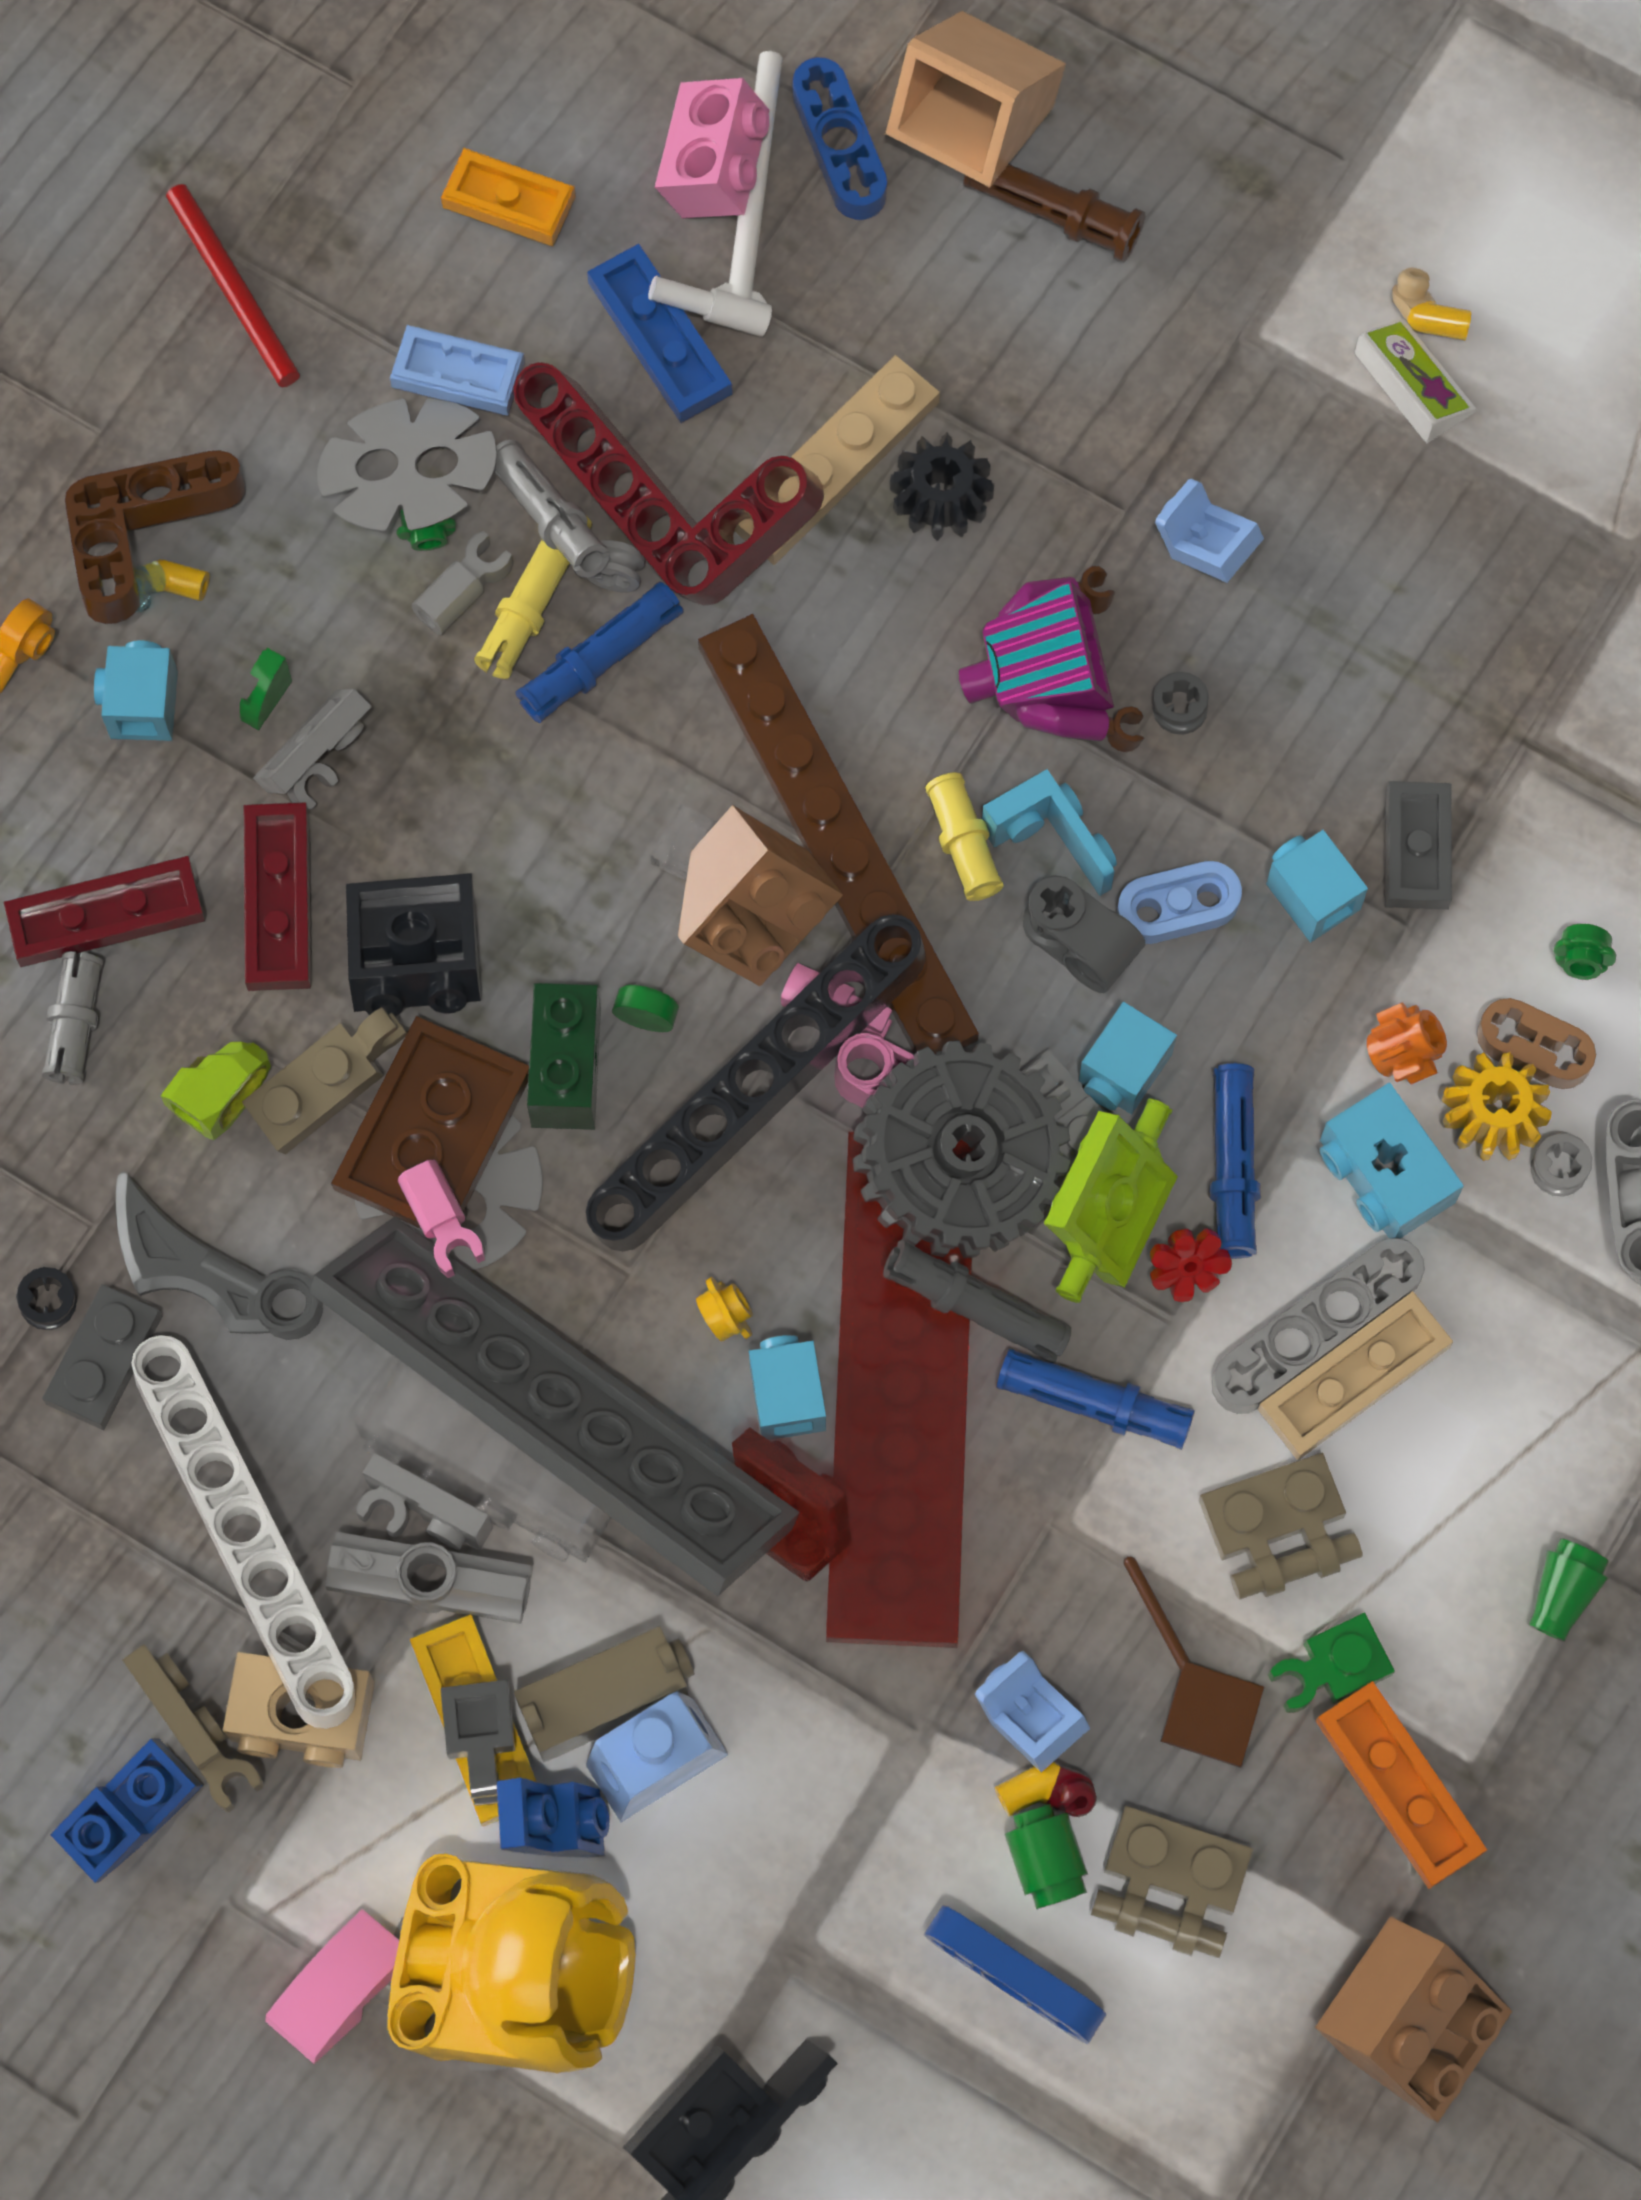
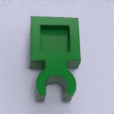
M1364 1612L1307 1639L1304 1647L1310 1660L1306 1662L1293 1658L1282 1660L1274 1665L1268 1677L1271 1682L1279 1680L1286 1675L1299 1679L1302 1684V1693L1290 1698L1284 1704L1287 1713H1295L1305 1709L1313 1700L1317 1690L1323 1687L1326 1688L1333 1704L1351 1696L1372 1681L1376 1684L1391 1677L1395 1670Z

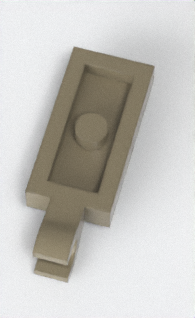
M382 1007L369 1015L360 1024L355 1034L352 1033L348 1026L339 1023L243 1100L242 1103L275 1149L286 1155L384 1076L374 1063V1060L399 1043L408 1032L393 1013L388 1015Z
M143 1644L122 1659L207 1780L211 1796L220 1808L228 1813L235 1808L225 1793V1786L232 1777L243 1776L247 1778L250 1785L257 1792L263 1788L261 1776L250 1763L241 1759H227L218 1749L217 1745L227 1739L226 1735L205 1706L194 1713L179 1693L190 1684L168 1653H165L156 1660Z

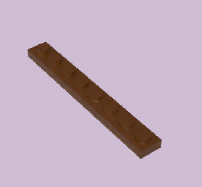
M754 614L699 638L698 649L804 848L810 852L842 892L843 896L835 906L853 940L871 923L882 916L891 914L906 917L919 930L926 953L924 969L888 1005L892 1009V1013L913 1053L915 1054L917 1051L929 1047L936 1054L938 1051L943 1050L946 1042L960 1041L963 1048L977 1042L979 1033ZM904 938L889 939L881 946L878 956L886 962H899L908 956L912 944Z

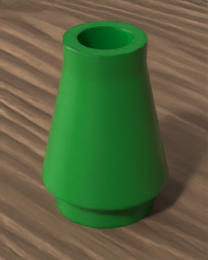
M1560 1538L1555 1551H1547L1534 1613L1528 1625L1550 1637L1565 1642L1570 1629L1608 1580V1577L1603 1575L1609 1560L1586 1547Z

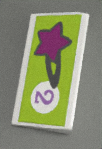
M1404 318L1367 330L1358 337L1354 354L1426 444L1475 413L1476 407Z

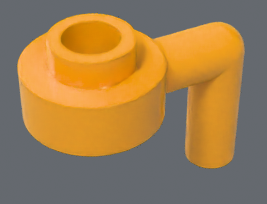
M30 598L21 601L10 612L0 628V693L4 690L17 666L29 658L33 660L39 659L47 651L55 635V629L50 627L53 617L52 613Z

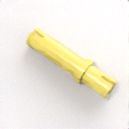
M586 516V518H587V526H588L589 529H591V527H592V522H591L590 519ZM543 540L540 541L510 598H503L495 611L498 620L481 650L474 657V662L477 666L487 673L497 653L502 652L492 675L496 678L508 679L511 676L512 669L523 651L530 636L538 635L544 624V619L541 615L570 564L558 549L550 548Z

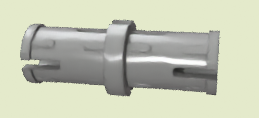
M65 952L62 954L63 964L56 1004L48 1007L46 1020L49 1021L48 1023L52 1027L42 1077L60 1084H64L65 1075L69 1076L68 1082L70 1085L83 1082V1068L89 1033L96 1030L99 1016L93 1009L103 960L95 955L81 952L80 962L76 961V952Z

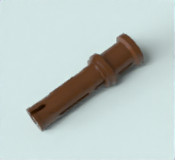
M1010 164L1007 165L991 187L966 175L964 177L965 187L986 193L1019 209L1064 227V233L1068 235L1070 240L1078 243L1082 239H1086L1114 251V258L1125 262L1131 255L1144 225L1145 212L1135 208L1132 212L1126 211L1100 200L1099 193L1090 188L1088 190L1082 189L1077 193Z

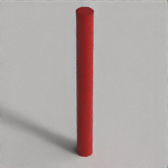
M179 184L172 187L166 194L168 202L279 387L290 386L298 380L300 373L187 185Z

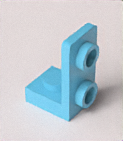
M1048 769L983 806L982 820L985 821L990 833L988 839L994 848L1010 838L1014 843L1026 840L1039 831L1045 823L1043 819L1048 818L1096 892L1101 896L1111 890L1114 878L1113 867L1117 865V861L1110 845L1100 833L1091 835L1080 818L1083 815V809L1074 791L1066 783L1058 785Z

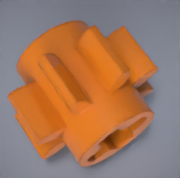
M1401 1002L1376 1014L1380 1026L1371 1029V1033L1367 1037V1050L1373 1065L1379 1073L1385 1077L1394 1076L1396 1082L1407 1078L1411 1085L1438 1073L1433 1061L1442 1058V1054L1447 1048V1039L1440 1021L1431 1011L1426 1009L1420 1011L1417 1005L1407 1008Z

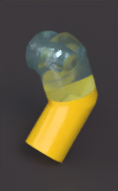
M164 559L136 567L140 592V606L136 612H143L151 605V594L162 591L202 601L209 585V572Z

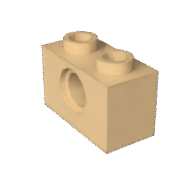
M237 1652L223 1732L231 1742L239 1743L237 1751L245 1755L274 1759L277 1758L278 1749L304 1752L303 1761L308 1764L328 1768H342L344 1758L359 1761L362 1759L375 1682L369 1671L348 1668L352 1676L356 1697L354 1710L349 1718L340 1725L327 1729L316 1728L309 1724L302 1728L292 1729L284 1726L281 1721L284 1707L292 1700L269 1656ZM323 1679L310 1685L306 1691L305 1698L315 1702V1708L328 1709L339 1703L343 1697L344 1690L339 1683Z

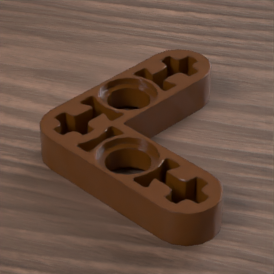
M221 450L206 451L79 479L69 487L65 495L69 530L79 589L90 618L103 624H115L130 618L140 606V592L129 530L222 511L233 507L242 499L245 494V483L240 464L234 455ZM221 478L219 482L210 483L211 480ZM189 484L190 489L183 490L182 485ZM154 487L170 489L168 494L156 500L141 498L145 491ZM128 496L129 502L122 503L121 498ZM94 504H100L99 507L90 508ZM102 542L117 544L116 549L109 554L103 556L88 554V551L93 546ZM113 578L115 594L105 596L102 580Z

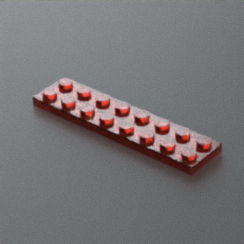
M849 1132L826 1642L957 1648L970 1319L952 1311L942 1313L931 1306V1300L883 1276L886 1261L893 1248L897 1247L898 1242L902 1240L904 1229L898 1224L885 1228L877 1219L883 1210L879 1202H865L861 1190L869 1181L866 1174L854 1172L853 1158L862 1153L864 1145L853 1140L854 1132ZM962 1139L952 1149L954 1155L960 1160L971 1150L969 1145ZM920 1240L915 1245V1247L931 1255L929 1242ZM958 1247L950 1249L945 1257L931 1255L948 1264L957 1261L969 1269L968 1274L971 1275L972 1258L963 1259Z

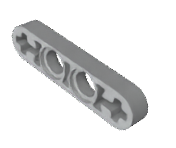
M1389 1238L1377 1243L1225 1355L1218 1363L1212 1379V1393L1217 1403L1225 1410L1236 1414H1246L1257 1410L1260 1403L1412 1291L1414 1292L1418 1288L1425 1271L1424 1259L1419 1249L1411 1242L1400 1238ZM1386 1257L1392 1263L1403 1259L1408 1264L1403 1275L1406 1282L1401 1283L1396 1277L1389 1278L1377 1288L1375 1296L1382 1300V1302L1376 1304L1367 1284L1381 1273L1384 1266L1382 1258ZM1361 1273L1363 1275L1364 1282H1362L1359 1278L1355 1276ZM1337 1291L1352 1293L1361 1304V1316L1351 1323L1335 1321L1326 1310L1325 1301L1329 1295ZM1289 1328L1301 1330L1308 1336L1311 1342V1352L1306 1358L1299 1361L1285 1359L1278 1353L1275 1347L1276 1335L1280 1331ZM1261 1348L1268 1365L1282 1376L1274 1379L1269 1367L1255 1379L1252 1386L1255 1394L1249 1396L1244 1390H1238L1233 1394L1227 1388L1232 1378L1229 1370L1235 1368L1241 1375L1248 1373L1259 1364L1261 1356L1254 1352V1350Z

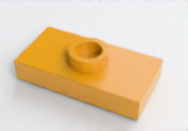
M463 148L441 196L442 208L553 247L576 194L575 186Z

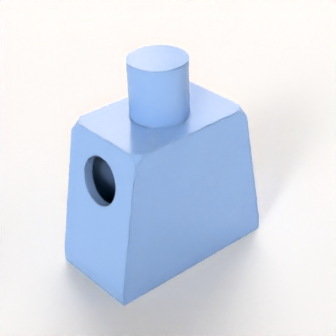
M676 1691L598 1739L594 1743L586 1767L619 1821L623 1822L727 1757L728 1753L694 1699Z

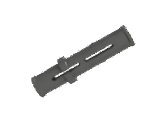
M904 1239L900 1240L898 1246L893 1248L886 1261L883 1276L931 1300V1306L942 1313L952 1311L962 1315L1008 1341L1032 1351V1353L1045 1359L1047 1362L1054 1363L1057 1361V1355L1061 1356L1071 1336V1327L1048 1317L1012 1296L979 1281L968 1274L969 1269L957 1261L948 1264L923 1252V1250L911 1245Z

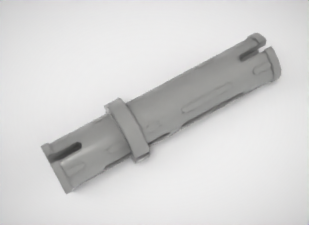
M506 440L496 445L497 458L493 473L501 479L519 504L524 507L538 524V533L544 543L552 549H558L571 564L578 576L589 578L600 573L607 566L610 555L607 553L609 550L588 528L586 515L581 508L573 502H567L548 477L542 473L527 455L519 442L516 440Z

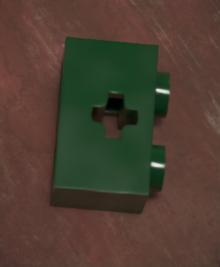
M534 983L527 1095V1108L531 1128L595 1130L601 1020L598 985Z

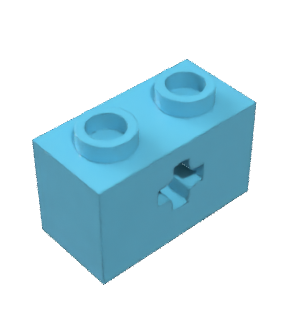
M1390 1082L1326 1122L1320 1138V1142L1323 1145L1320 1148L1321 1157L1327 1168L1338 1180L1346 1177L1360 1197L1356 1200V1204L1362 1217L1375 1232L1383 1229L1388 1238L1401 1239L1456 1203L1464 1185ZM1377 1158L1384 1165L1394 1161L1398 1165L1395 1175L1389 1168L1378 1172L1374 1168Z

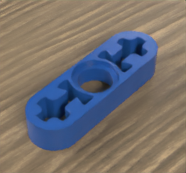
M816 57L808 59L797 67L793 75L794 105L836 208L848 218L855 220L869 219L877 215L885 205L887 197V177L843 69L836 62L828 58ZM813 81H820L824 88H829V106L831 109L823 113L822 102L818 92L810 90V83ZM835 127H844L851 130L857 139L851 147L844 150H835L827 146L822 138L828 130ZM856 164L857 175L863 187H870L869 195L866 197H860L856 190H850V171L848 168Z
M942 1905L924 1933V1936L942 1951L1065 2033L1085 2044L1090 2043L1107 2016L1105 2011L1090 1999L947 1906Z

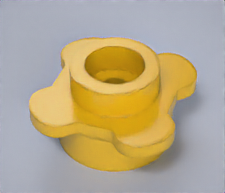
M713 1277L706 1279V1285L709 1290L696 1297V1303L714 1335L722 1342L739 1333L745 1339L751 1337L752 1332L746 1320L751 1318L753 1313L740 1289L734 1283L726 1286L722 1281L717 1283Z

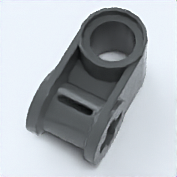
M1051 876L1042 879L1034 886L1029 897V905L1023 917V928L1026 936L1033 944L1039 946L1065 966L1083 985L1098 993H1106L1145 947V939L1130 921L1117 912L1105 907L1079 887L1076 882L1066 877ZM1065 893L1068 894L1069 899L1064 897ZM1056 907L1065 912L1064 915L1058 913L1052 919L1043 914L1044 911L1052 912Z

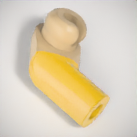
M1407 268L1401 271L1397 279L1398 284L1392 288V297L1394 304L1411 328L1421 333L1465 341L1469 331L1472 312L1470 310L1438 305L1428 291L1430 277L1425 271L1418 268Z

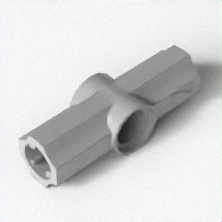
M336 1532L330 1549L325 1587L327 1591L412 1605L415 1609L425 1613L449 1611L522 1624L530 1592L532 1566L447 1551L443 1546L432 1542L411 1545ZM426 1564H437L446 1570L444 1583L432 1592H421L412 1586L414 1573Z

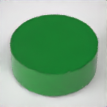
M625 985L618 989L612 1013L619 1020L640 1029L653 1032H670L673 1029L679 1006L672 997L661 991L640 985Z

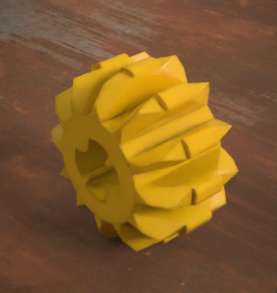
M1484 1052L1476 1056L1474 1070L1463 1065L1458 1066L1452 1076L1456 1086L1446 1087L1442 1095V1102L1452 1108V1110L1445 1114L1443 1119L1445 1128H1464L1457 1140L1459 1149L1469 1147L1474 1140L1482 1144L1479 1151L1482 1161L1490 1160L1496 1146L1500 1148L1502 1154L1509 1161L1515 1159L1519 1154L1520 1144L1531 1148L1535 1147L1541 1138L1537 1127L1547 1126L1551 1119L1552 1112L1541 1105L1550 1094L1549 1085L1529 1084L1536 1073L1534 1064L1524 1066L1520 1072L1511 1069L1514 1062L1511 1052L1503 1053L1497 1067L1494 1066L1491 1059ZM1498 1100L1507 1105L1506 1110L1501 1108L1495 1113L1490 1112L1485 1107L1487 1103L1492 1105Z

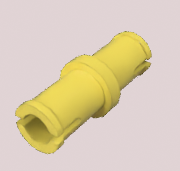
M956 772L947 773L934 778L925 786L926 793L932 801L942 830L939 842L943 852L952 856L964 887L966 899L968 901L983 900L997 894L1004 887L986 842L990 833L985 821L977 819L964 786L965 781L962 774Z

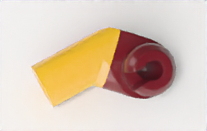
M1052 1762L1042 1772L1034 1766L994 1787L997 1797L1009 1817L1037 1802L1046 1805L1051 1804V1807L1068 1813L1072 1817H1082L1093 1810L1097 1801L1094 1784L1086 1775L1056 1762Z

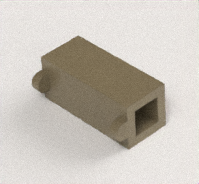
M658 1626L520 1688L513 1693L543 1763L606 1735L676 1691L689 1696L684 1679L695 1675L680 1639L678 1638L668 1643L661 1627Z

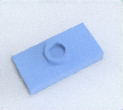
M407 325L390 376L391 387L508 416L514 399L513 387L515 380L525 364L524 353Z

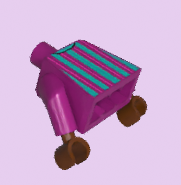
M1092 566L1085 570L1080 582H1077L1073 577H1062L1025 583L999 611L998 617L986 623L983 627L982 632L988 659L959 669V681L967 701L972 704L996 696L1000 707L1017 722H1021L1026 728L1063 738L1102 741L1107 735L1110 745L1118 751L1130 752L1138 748L1144 737L1140 735H1127L1121 729L1120 723L1139 724L1143 719L1142 712L1136 707L1129 706L1119 710L1115 717H1108L1105 711L1114 708L1093 614L1105 612L1110 607L1115 592L1113 590L1097 592L1091 588H1097L1104 584L1107 576L1106 571L1100 566Z

